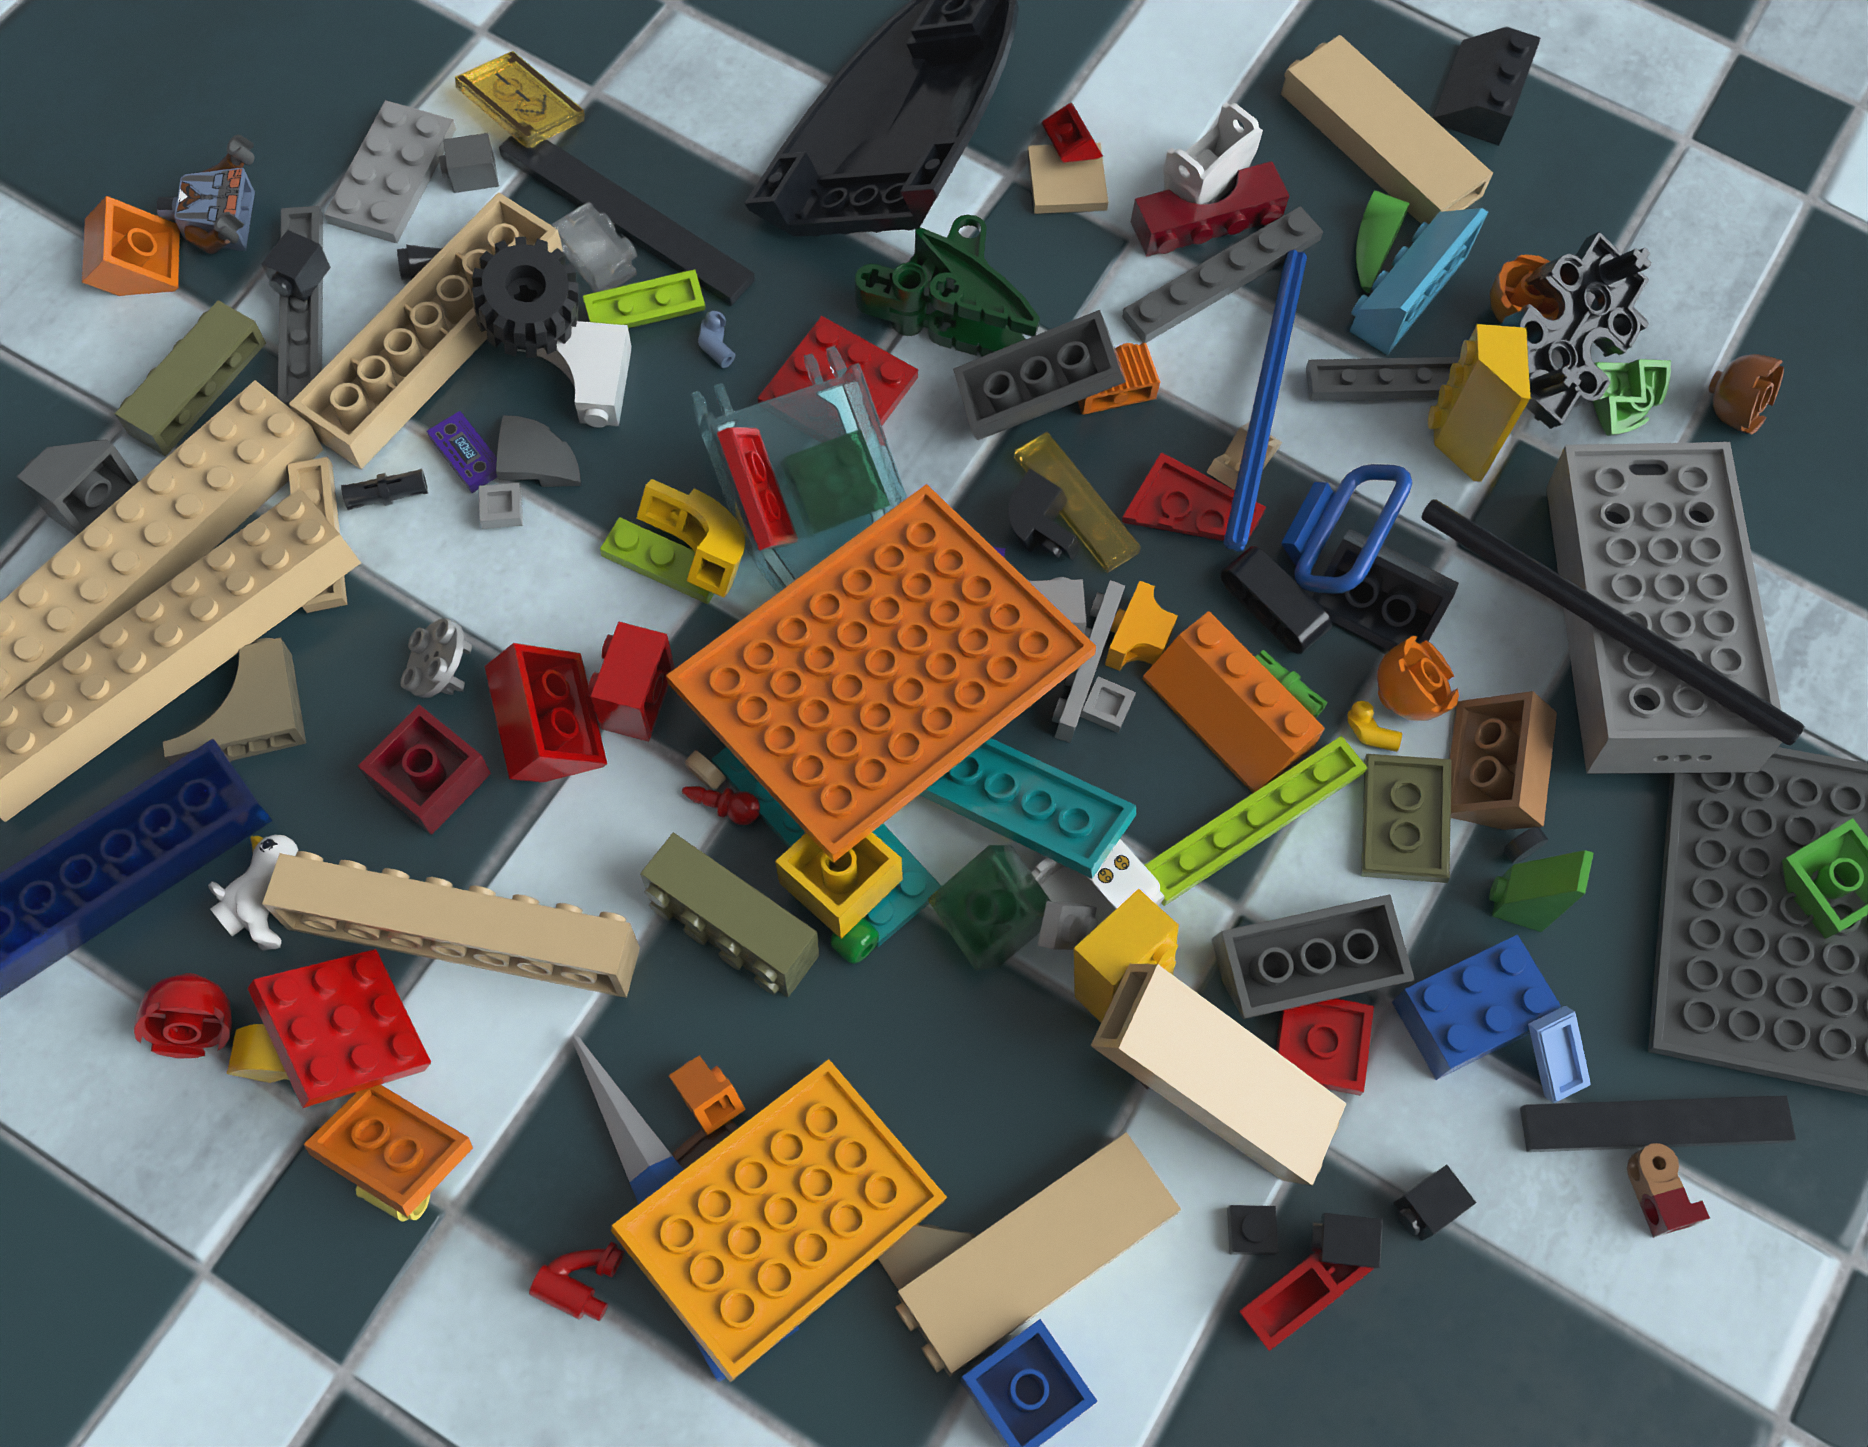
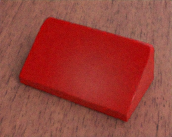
M1072 102L1041 122L1063 163L1103 157Z

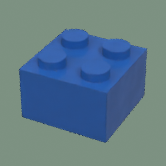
M1041 1319L1037 1320L960 1379V1382L1004 1447H1039L1098 1402Z

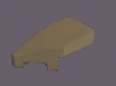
M917 1224L878 1259L897 1289L900 1290L976 1236L971 1232L949 1230L930 1224Z

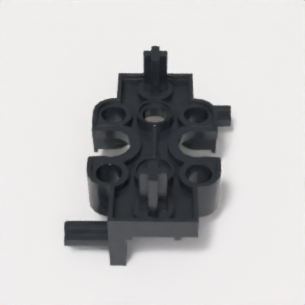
M1600 232L1587 237L1576 255L1567 254L1538 267L1527 281L1528 285L1534 286L1542 295L1547 298H1554L1558 302L1559 312L1557 318L1554 321L1548 320L1531 304H1527L1522 307L1521 311L1505 317L1500 326L1526 328L1530 400L1526 408L1535 415L1534 418L1537 421L1541 420L1549 429L1563 425L1572 408L1600 399L1610 384L1609 377L1592 361L1590 355L1592 342L1604 352V357L1615 353L1621 355L1626 353L1628 348L1632 347L1641 330L1646 329L1649 325L1647 319L1633 307L1649 280L1641 272L1648 269L1652 263L1647 258L1650 253L1648 249L1642 248L1638 250L1636 248L1622 254ZM1588 292L1595 296L1591 308L1587 303ZM1553 349L1557 350L1562 356L1563 365L1561 368L1556 367L1552 362L1551 353Z

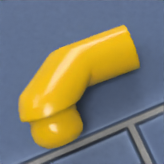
M1367 701L1355 702L1352 709L1348 711L1347 721L1359 741L1365 745L1398 752L1401 745L1402 732L1378 727L1373 718L1374 707Z

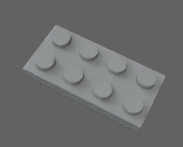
M385 100L324 213L327 223L398 243L439 164V156H442L445 152L443 139L452 138L456 131L454 120Z

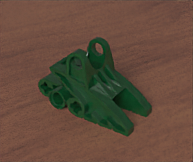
M967 214L956 218L947 238L921 227L915 229V250L907 263L900 264L895 269L878 264H867L859 268L855 275V303L861 312L891 321L893 329L903 336H913L921 332L924 327L928 328L927 333L933 343L950 349L953 345L955 350L975 356L979 353L983 357L1023 341L1025 337L1022 334L1031 337L1035 336L1040 317L1027 299L1005 277L990 267L984 258L987 226L980 217ZM964 226H973L980 233L974 238H965L959 233V230ZM929 303L936 309L931 315L926 314ZM944 322L951 324L950 327L946 329V332L939 330V327H941Z

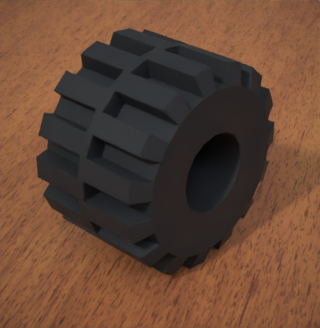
M515 237V245L509 247L505 240L495 244L494 256L485 251L479 258L480 269L474 268L472 293L477 324L481 332L487 331V341L495 348L503 342L505 353L516 356L518 349L526 350V358H536L537 349L541 348L545 349L547 355L556 351L557 339L566 343L571 337V326L576 327L578 321L579 283L576 282V271L572 263L565 265V254L558 248L550 253L548 251V242L538 238L535 245L526 244V237Z

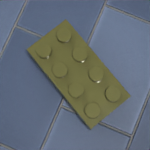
M674 832L640 873L645 886L644 893L651 901L649 907L656 914L667 921L674 917L685 925L683 930L690 938L701 945H705L707 941L721 950L718 955L723 961L737 970L744 966L756 975L754 981L772 995L779 991L786 997H789L819 957L817 931Z

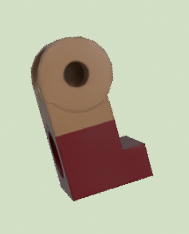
M1659 1143L1650 1144L1634 1153L1627 1163L1628 1177L1653 1238L1692 1227L1710 1219L1703 1200L1690 1203L1681 1179L1678 1176L1679 1162L1673 1150Z

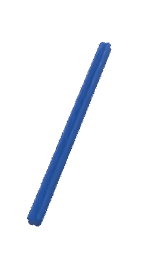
M1295 249L1288 252L1283 266L1223 542L1227 549H1234L1237 552L1245 549L1249 538L1307 261L1306 254L1304 252H1297Z

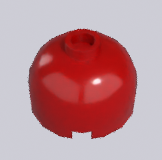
M185 973L164 978L151 986L139 1004L133 1028L135 1039L141 1044L143 1037L146 1041L152 1043V1052L172 1058L203 1057L206 1053L203 1048L214 1047L217 1044V1051L225 1047L230 1039L232 1026L230 1001L218 984L197 974Z

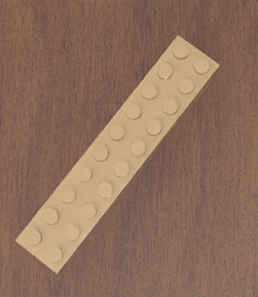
M254 380L1 601L0 701L212 551L289 481L288 464L312 460L323 451L312 426Z
M301 488L0 701V818L4 822L11 819L239 652V649L254 642L361 564L340 533Z

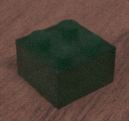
M861 429L788 455L780 462L809 538L880 512L890 506Z
M1012 845L987 846L927 899L975 970L999 968L1037 936L1041 930L1046 902H1052Z

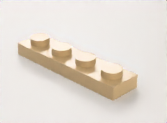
M328 456L288 464L290 494L301 488L340 533L333 464ZM341 577L304 604L302 607L306 613L347 605L345 577Z

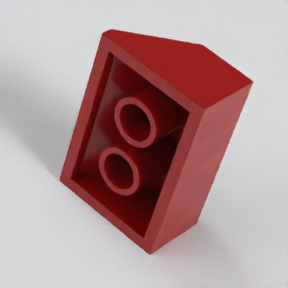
M512 643L484 666L509 779L547 782L603 768L607 765L596 714L593 712V703L591 697L588 696V681L581 653Z

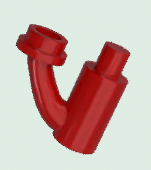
M611 1241L606 1249L581 1250L561 1255L548 1265L544 1264L540 1268L531 1284L529 1295L578 1320L585 1314L597 1321H601L607 1310L608 1303L594 1297V1288L568 1276V1274L581 1268L597 1266L596 1275L602 1277L605 1274L613 1277L623 1259L624 1251L618 1248L617 1243Z

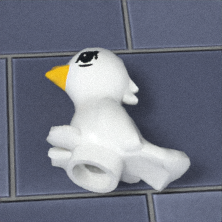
M275 834L265 838L251 836L253 856L246 873L234 880L226 889L214 882L208 885L210 891L220 901L210 910L232 936L246 928L250 932L251 939L257 942L258 947L262 951L278 949L282 940L269 929L267 918L270 911L262 902L279 853L296 856L298 847L292 839L285 835Z

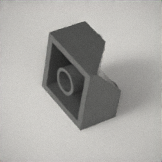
M91 440L84 443L47 447L36 458L29 461L24 470L17 476L46 514L75 536L139 482L118 450L108 440Z

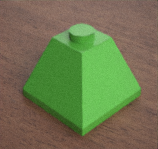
M1853 818L1782 860L1786 890L1788 893L1794 892L1797 895L1793 899L1807 916L1812 914L1814 917L1812 923L1825 939L1841 932L1868 915V837ZM1818 870L1816 879L1812 881L1810 877L1813 872ZM1834 872L1844 881V886L1837 882ZM1855 891L1865 905L1840 919L1825 897L1839 899Z

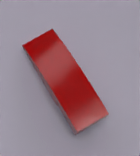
M1314 1251L1239 1312L1268 1351H1270L1343 1295V1292L1374 1268L1319 1262V1252Z

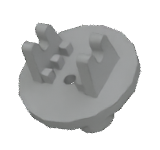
M445 618L438 619L426 629L417 628L409 639L408 647L411 650L407 668L401 677V687L420 698H431L439 692L453 695L454 690L463 691L465 682L453 675L459 666L462 653H471L472 644L464 640L461 626L455 621Z

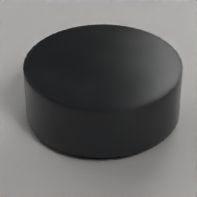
M1535 826L1509 842L1504 848V853L1515 864L1536 852L1549 839L1540 827Z

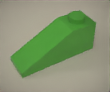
M1583 850L1513 864L1502 877L1496 876L1489 895V899L1495 902L1492 917L1539 932L1544 931L1586 893L1594 853Z

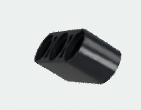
M1251 546L1220 572L1222 582L1229 592L1291 652L1301 655L1332 629L1331 619L1325 610L1260 548Z

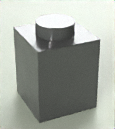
M488 133L443 139L445 155L439 156L440 168L443 179L450 178L454 193L499 187L495 156Z

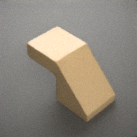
M1249 423L1239 428L1225 454L1215 458L1206 472L1234 490ZM1272 435L1269 437L1263 469L1282 444L1280 440Z

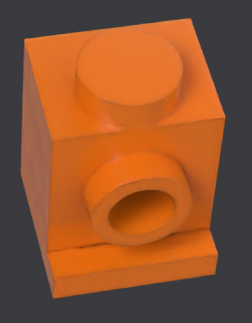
M700 1055L669 1075L683 1101L707 1136L746 1110L733 1085L725 1077L721 1069L716 1066L710 1070Z

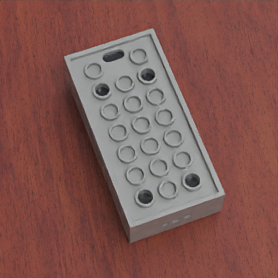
M1730 442L1565 445L1546 487L1558 574L1781 710ZM1563 607L1587 773L1758 772L1782 743Z

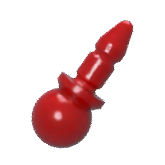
M686 786L682 788V794L693 802L703 803V805L715 809L718 808L717 813L719 817L724 818L728 815L729 819L738 825H748L754 822L760 812L758 799L747 791L734 793L732 789L726 788L721 793L711 789L706 790L701 786Z

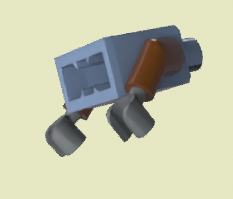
M237 134L233 136L227 145L228 154L217 165L202 172L185 174L181 177L178 197L158 198V216L166 220H175L184 239L208 254H214L222 248L246 251L255 191L243 166L244 164L251 165L254 162V154L249 151L253 148V143L242 135Z

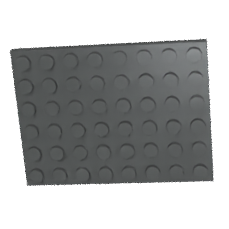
M1778 747L1758 772L1670 773L1648 1052L1868 1096V915L1841 932L1825 939L1812 923L1814 919L1812 914L1807 916L1793 899L1797 895L1794 892L1788 893L1786 890L1782 863L1783 859L1852 818L1868 837V763ZM1818 870L1813 872L1810 877L1812 881L1816 879ZM1834 872L1837 882L1844 886V881ZM1855 891L1839 899L1825 897L1840 919L1865 905Z

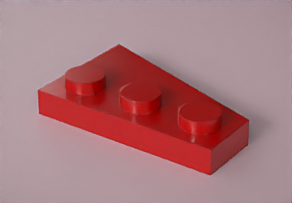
M1161 452L1124 513L1122 522L1224 541L1235 490ZM1258 502L1255 504L1249 538L1265 513L1266 506Z

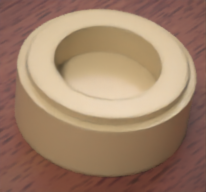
M696 750L685 760V766L712 790H716L726 779L714 764Z

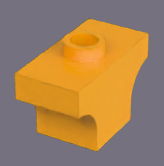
M1139 581L1127 610L1118 609L1110 629L1111 632L1116 634L1108 651L1105 662L1106 666L1120 671L1126 663L1135 660L1145 661L1153 665L1164 653L1178 615L1162 609L1154 599L1155 586Z

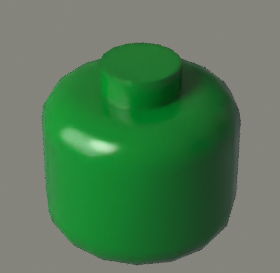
M863 917L842 939L833 932L830 944L847 962L855 964L865 959L873 951L880 935Z

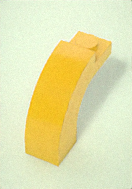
M651 479L645 486L636 519L668 532L686 542L695 552L687 582L724 598L733 585L745 549V536L739 522L722 504L695 488L687 495Z

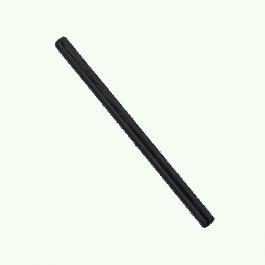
M1433 499L1423 510L1421 518L1426 523L1784 744L1792 745L1803 732L1805 726L1800 721L1442 502Z

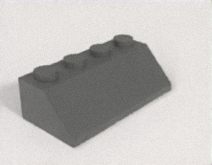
M1391 894L1221 931L1211 939L1222 982L1242 1019L1415 980Z

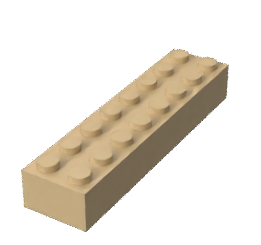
M498 192L289 403L290 408L312 426L321 443L362 470L487 339V331L481 332L477 324L472 293V276L474 268L480 269L479 258L485 251L494 256L495 244L505 240L508 247L515 245V237H526V244L535 245L538 238L548 242V251L550 253L556 248L563 252L558 229Z
M298 851L296 856L279 853L262 902L287 930L625 998L628 995L640 950L631 924L626 922L625 917L615 913L601 912L598 917L583 914L581 908L570 904L558 903L556 908L539 905L538 900L525 895L515 894L512 899L495 896L496 893L480 886H470L469 890L452 888L453 885L450 882L440 878L427 877L425 882L409 879L408 874L395 869L385 868L382 873L367 871L364 865L350 860H340L339 865L323 862L322 857L304 851Z

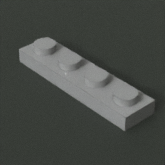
M1110 580L1105 595L1098 592L1096 594L1090 611V616L1096 617L1093 629L1085 628V635L1096 645V652L1094 656L1066 678L1064 685L1071 687L1067 700L1059 698L1052 718L1053 722L1059 723L1055 735L1057 739L1071 743L1125 585Z

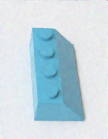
M1483 208L1439 212L1430 224L1423 222L1412 238L1413 244L1411 247L1403 246L1394 258L1392 270L1390 272L1383 270L1372 286L1373 293L1369 297L1362 295L1351 312L1355 319L1349 332L1385 355H1388L1465 261L1488 211Z

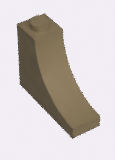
M260 638L252 642V644L245 645L239 649V665L236 679L230 693L218 710L197 728L177 738L163 742L165 758L178 773L306 744L293 658L282 638Z

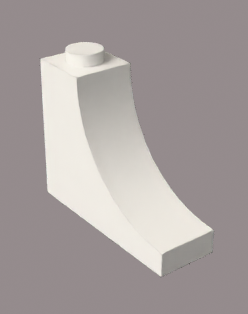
M577 321L576 327L571 326V337L566 343L557 339L556 351L547 355L544 348L537 349V356L552 362L571 380L575 387V406L580 423H586L593 427L619 426L632 349L628 326Z

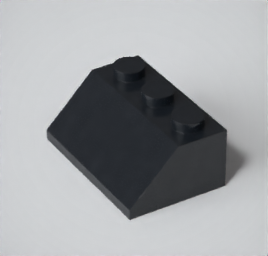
M1506 26L1462 40L1433 119L1442 127L1499 146L1513 117L1541 37Z
M1349 529L1323 577H1340L1349 572L1368 537ZM1382 545L1367 576L1359 585L1344 593L1315 592L1312 598L1325 610L1332 622L1390 651L1411 636H1417L1415 642L1419 644L1425 640L1429 642L1453 599L1459 582Z

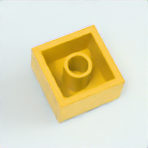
M872 832L835 862L805 833L775 861L779 883L841 939L903 880L902 858Z

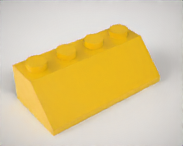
M1477 324L1470 339L1464 340L1458 363L1452 364L1447 384L1441 385L1436 406L1430 407L1428 428L1433 429L1434 445L1473 481L1482 482L1530 400L1526 328Z

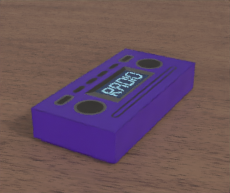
M461 411L427 430L430 440L471 493L478 490L479 486H484L498 477L496 474L497 457Z

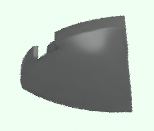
M503 415L496 463V474L499 480L539 479L541 487L581 486V475L577 460L566 442L561 441L550 431L548 426L525 417Z

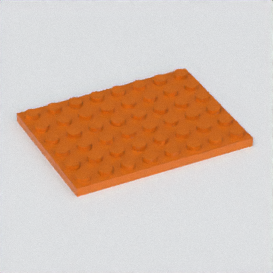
M926 484L668 673L666 678L674 691L821 850L835 862L1094 656L1096 645Z

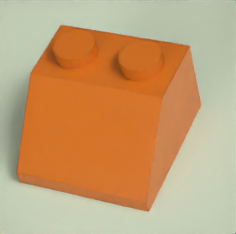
M106 196L85 218L82 283L118 296L174 292L178 289L180 229L174 222Z

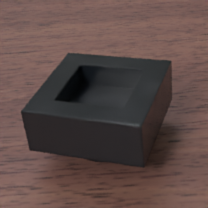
M1230 1205L1227 1207L1229 1255H1276L1278 1253L1276 1206Z

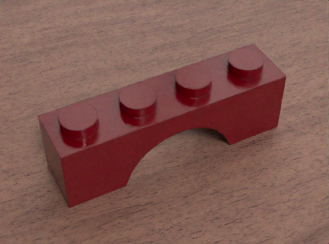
M1270 161L1238 170L1232 193L1217 203H1191L1181 199L1170 189L1135 198L1130 222L1146 257L1158 253L1167 254L1176 248L1194 243L1203 244L1215 237L1226 234L1235 235L1244 229L1262 224L1268 225L1284 215L1290 195L1273 162Z

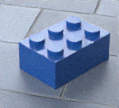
M1518 934L1405 988L1392 1001L1393 1006L1436 1080L1529 1035V1023L1561 1008L1560 1003Z

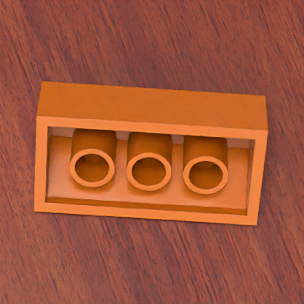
M1210 611L1179 634L1142 678L1252 794L1282 775L1312 750L1325 730L1324 726Z

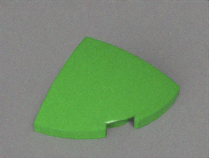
M1638 359L1630 363H1594L1610 379V384L1600 399L1593 401L1598 419L1606 435L1624 434L1639 428L1649 421V417H1644L1652 406L1661 405L1667 394L1671 376V360Z

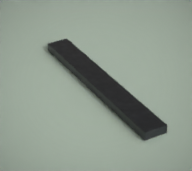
M517 129L498 147L503 158L681 273L695 269L699 285L732 306L755 281L754 272L533 130L529 131L532 135L527 137Z

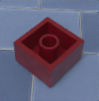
M418 705L358 765V768L373 788L430 835L491 774L480 753L421 705Z

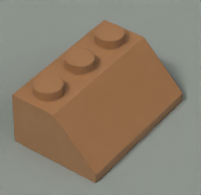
M1534 691L1458 701L1450 752L1451 818L1502 830L1532 828L1535 826L1544 827L1557 712Z

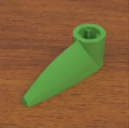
M1375 190L1363 215L1356 246V263L1362 289L1369 294L1397 237L1410 205L1406 201Z

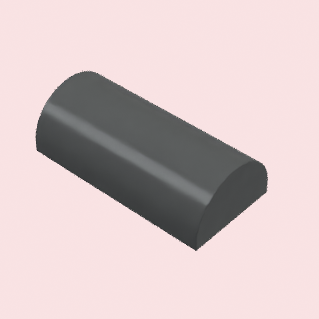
M1100 310L953 368L970 429L977 440L1126 383L1120 360Z

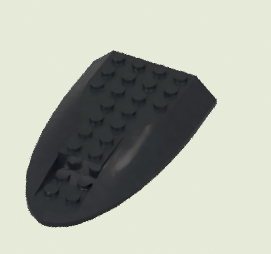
M911 0L889 18L859 48L811 105L744 203L748 211L794 237L919 229L950 174L953 172L994 94L1014 39L1019 11L1018 0Z

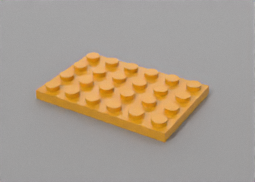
M828 1059L611 1226V1232L726 1378L732 1382L892 1247L913 1226L919 1224L943 1204L947 1196Z

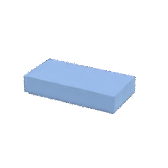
M1565 1005L1528 1024L1544 1097L1554 1104L1591 1085L1575 1011Z

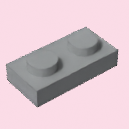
M1047 901L1038 946L1053 950H1074V947L1098 926V920L1095 918L1097 907L1082 903Z

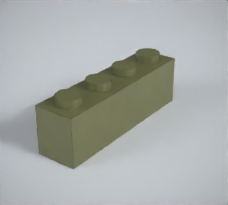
M217 300L208 311L200 316L197 324L186 336L176 342L166 358L148 373L145 381L135 392L124 399L120 408L114 413L127 433L166 456L266 344L256 322Z

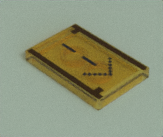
M514 51L455 77V87L526 148L584 121L585 110Z

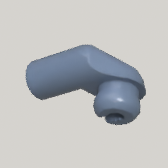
M710 311L706 314L705 319L701 321L698 344L722 368H726L733 362L736 356L723 343L726 319L722 313Z

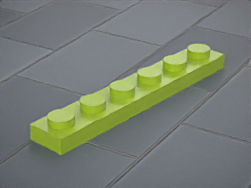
M1341 735L1146 863L1144 866L1158 880L1160 891L1165 896L1161 902L1162 905L1166 906L1363 775L1367 770V766Z

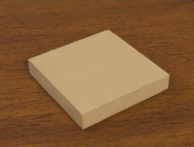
M1096 143L1102 153L1101 143ZM1053 145L1028 146L1027 157L1034 214L1107 211L1109 202L1103 157L1063 163Z

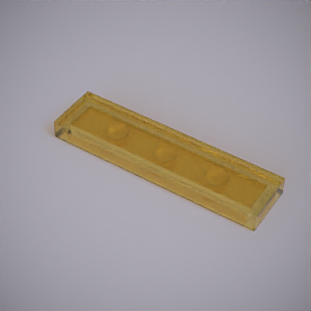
M1048 432L1015 450V458L1026 472L1031 468L1063 489L1068 502L1060 511V515L1107 573L1139 554L1141 546Z

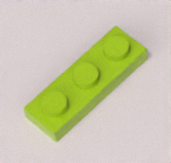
M695 269L583 295L590 322L627 325L628 328L705 310V303Z
M621 517L618 518L600 548L602 557L705 604H709L714 595L712 592L687 582L695 555L694 550Z

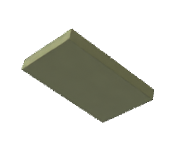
M1366 754L1365 765L1367 770L1364 773L1361 877L1448 883L1450 879L1451 759Z

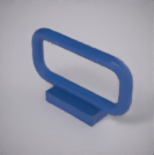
M1385 464L1360 466L1343 478L1335 492H1333L1328 482L1313 483L1281 542L1296 566L1294 572L1295 580L1302 589L1319 593H1344L1352 590L1364 580L1410 493L1412 478L1411 474L1404 467ZM1369 480L1395 481L1396 484L1351 570L1340 577L1311 575L1317 559L1356 487Z

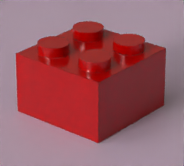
M618 621L614 634H608L602 647V659L604 661L600 672H594L590 678L588 696L591 697L593 712L596 713L602 730L649 742L669 687L666 675L675 669L668 636L662 632Z

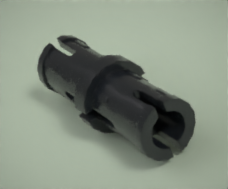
M422 468L390 476L382 473L378 474L376 479L341 485L342 496L347 510L383 503L386 506L393 504V500L428 494V486Z

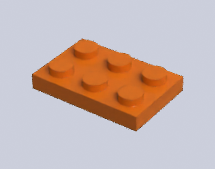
M382 1085L356 1092L304 1143L310 1156L406 1217L419 1206L473 1149L469 1137Z

